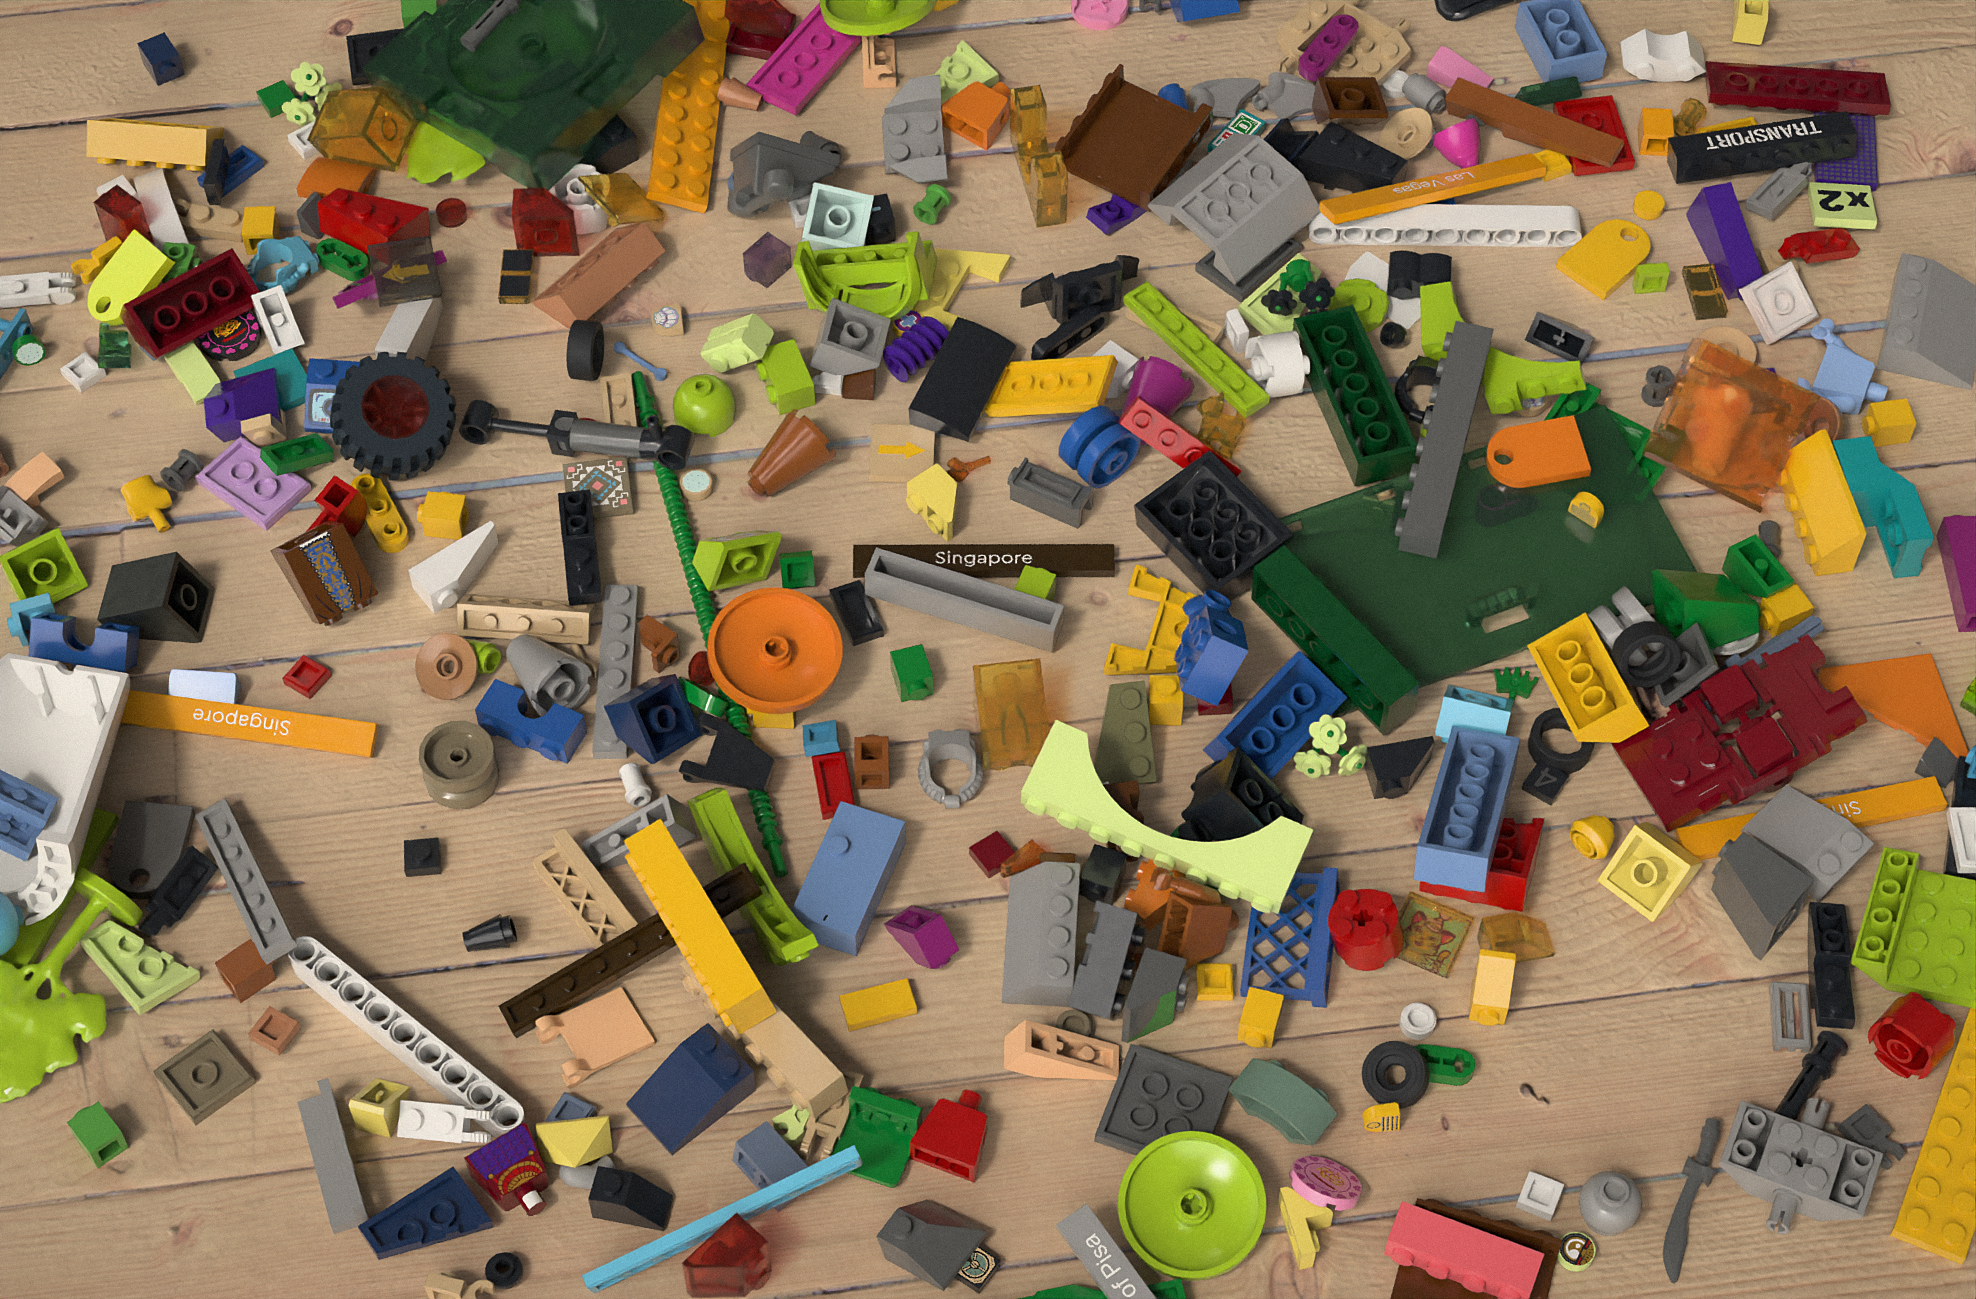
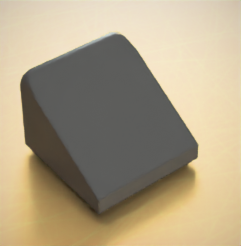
M313 192L296 212L301 232L313 238L321 239L325 234L320 232L317 202L322 198L318 193Z
M1934 737L1920 758L1915 773L1924 778L1935 776L1939 786L1946 788L1955 774L1958 758L1938 738Z

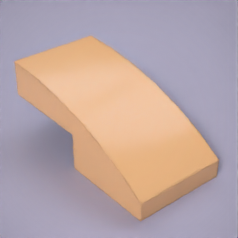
M42 451L17 471L4 486L10 488L29 506L34 508L40 504L38 495L62 480L64 475L62 470Z

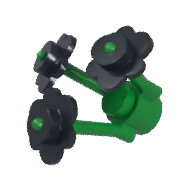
M1297 259L1291 261L1286 267V272L1280 274L1281 283L1279 291L1269 290L1268 295L1262 297L1261 304L1268 307V311L1272 314L1291 315L1293 309L1297 307V301L1292 299V293L1286 290L1287 285H1289L1293 291L1300 292L1299 300L1302 303H1306V307L1310 310L1304 314V316L1328 311L1325 308L1330 305V298L1335 295V290L1333 287H1330L1328 279L1320 278L1317 281L1315 280L1311 271L1310 261Z

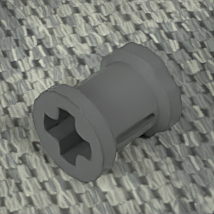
M1658 365L1649 368L1645 378L1647 384L1643 387L1641 393L1642 400L1647 405L1662 407L1669 401V388L1673 385L1675 378L1669 368ZM1660 375H1663L1662 382L1659 383ZM1654 389L1657 390L1655 398H1653Z
M182 449L178 453L177 460L169 468H163L160 471V475L171 488L181 492L186 488V482L195 473H200L204 469V465L194 453Z

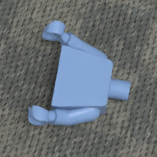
M1828 318L1823 319L1811 331V335L1814 338L1824 339L1827 346L1814 385L1811 389V385L1807 380L1798 378L1797 386L1792 383V398L1799 401L1809 396H1821L1837 405L1841 413L1851 415L1859 414L1863 399L1872 402L1884 401L1888 386L1870 381L1875 368L1874 363L1849 349L1838 335H1834V322Z

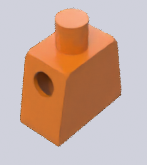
M978 81L971 83L941 105L942 126L987 151L1008 122L1009 99L1007 97L1010 95V89L1003 82H997L992 88Z

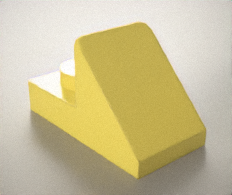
M1288 1186L1280 1188L1278 1206L1298 1269L1313 1267L1316 1252L1320 1251L1315 1230L1331 1226L1333 1211L1328 1207L1316 1206Z

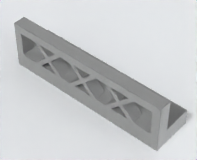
M326 1078L317 1081L321 1095L298 1101L297 1103L333 1233L336 1234L358 1227L369 1218L336 1099L329 1079Z

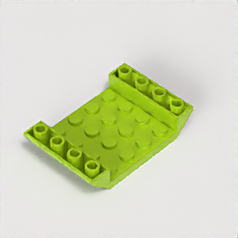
M1884 847L1851 963L1886 990L1903 994L1916 992L1926 999L1976 1009V880L1920 870L1919 853Z

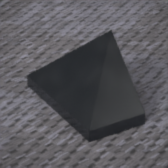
M1538 311L1525 337V341L1568 361H1580L1582 366L1595 337L1573 323Z

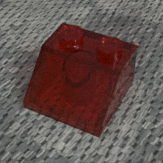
M513 188L511 217L517 250H533L532 257L580 256L574 211L545 188Z
M737 1212L682 1262L687 1293L692 1298L746 1297L753 1289L759 1290L769 1280L772 1272L768 1241Z

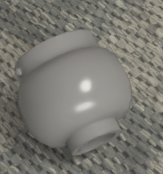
M1604 1171L1591 1176L1583 1185L1579 1196V1207L1585 1223L1591 1230L1600 1235L1615 1236L1631 1228L1638 1220L1642 1208V1198L1640 1190L1634 1181L1625 1174L1616 1171Z

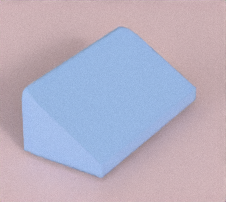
M171 669L168 695L237 704L241 685L235 673Z

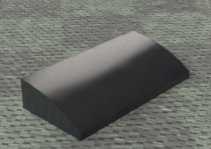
M957 317L908 408L910 425L969 442L1017 350L1016 345L987 327Z

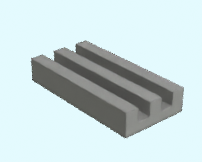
M1771 982L1769 996L1773 1051L1787 1048L1788 1052L1801 1049V1052L1809 1053L1811 1037L1807 984ZM1779 991L1784 993L1786 1038H1782ZM1792 992H1798L1801 1039H1795Z

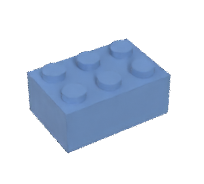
M1530 0L1519 3L1515 29L1547 90L1602 78L1607 52L1579 0Z

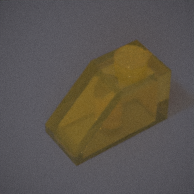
M1518 912L1482 917L1477 935L1480 949L1516 954L1515 963L1554 957L1555 952L1544 922Z

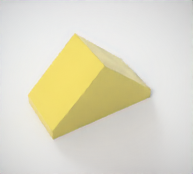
M378 1078L373 1080L350 1099L349 1108L356 1129L391 1138L399 1119L400 1100H407L410 1087Z

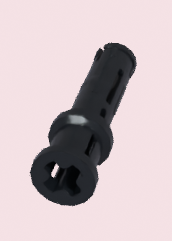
M1821 1031L1819 1033L1817 1045L1811 1053L1803 1057L1802 1071L1788 1089L1774 1113L1793 1120L1797 1119L1807 1100L1811 1098L1821 1081L1832 1076V1067L1838 1058L1847 1053L1848 1045L1840 1036L1830 1031Z

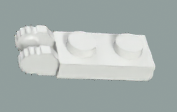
M40 272L0 276V308L49 304L51 302L58 305L72 303L76 300V292L72 289L76 285V277L69 272Z
M400 1100L397 1137L455 1143H490L491 1134L482 1131L469 1132L470 1119L472 1118L477 1121L492 1120L493 1111L471 1109L472 1106Z

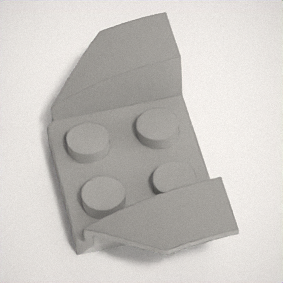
M940 75L910 78L886 106L885 114L882 116L885 174H902L917 183L948 180L943 140Z

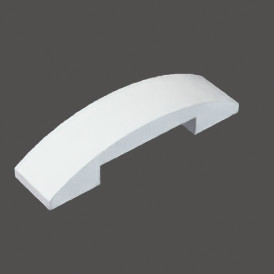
M163 168L135 177L134 183L156 247L162 251L165 242L189 244Z

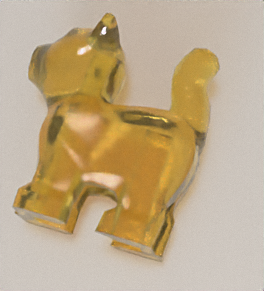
M1221 392L1218 396H1210L1204 400H1199L1197 410L1202 419L1196 436L1209 444L1211 440L1218 441L1222 445L1218 451L1227 458H1232L1237 443L1243 435L1246 419L1238 411H1236V416L1222 414L1224 410V393Z

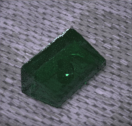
M1572 76L1521 87L1515 99L1533 106H1540L1579 98L1582 96L1577 77Z

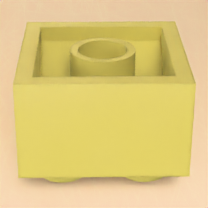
M1644 822L1634 825L1597 881L1650 921L1655 922L1683 893L1704 862L1651 823Z

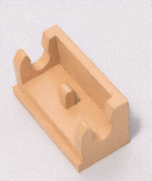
M879 35L862 36L864 88L896 87L894 38L877 37Z

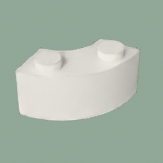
M1643 29L1620 42L1624 69L1639 79L1657 82L1689 81L1695 76L1706 72L1702 45L1687 30L1673 35H1659Z

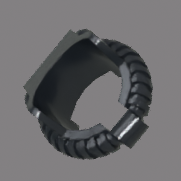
M1418 355L1416 360L1410 361L1406 371L1396 383L1394 391L1396 400L1402 412L1409 415L1410 421L1422 424L1426 410L1433 411L1434 405L1426 406L1425 411L1414 409V402L1409 398L1407 392L1412 389V385L1426 384L1433 386V383L1440 384L1441 377L1436 376L1438 360Z

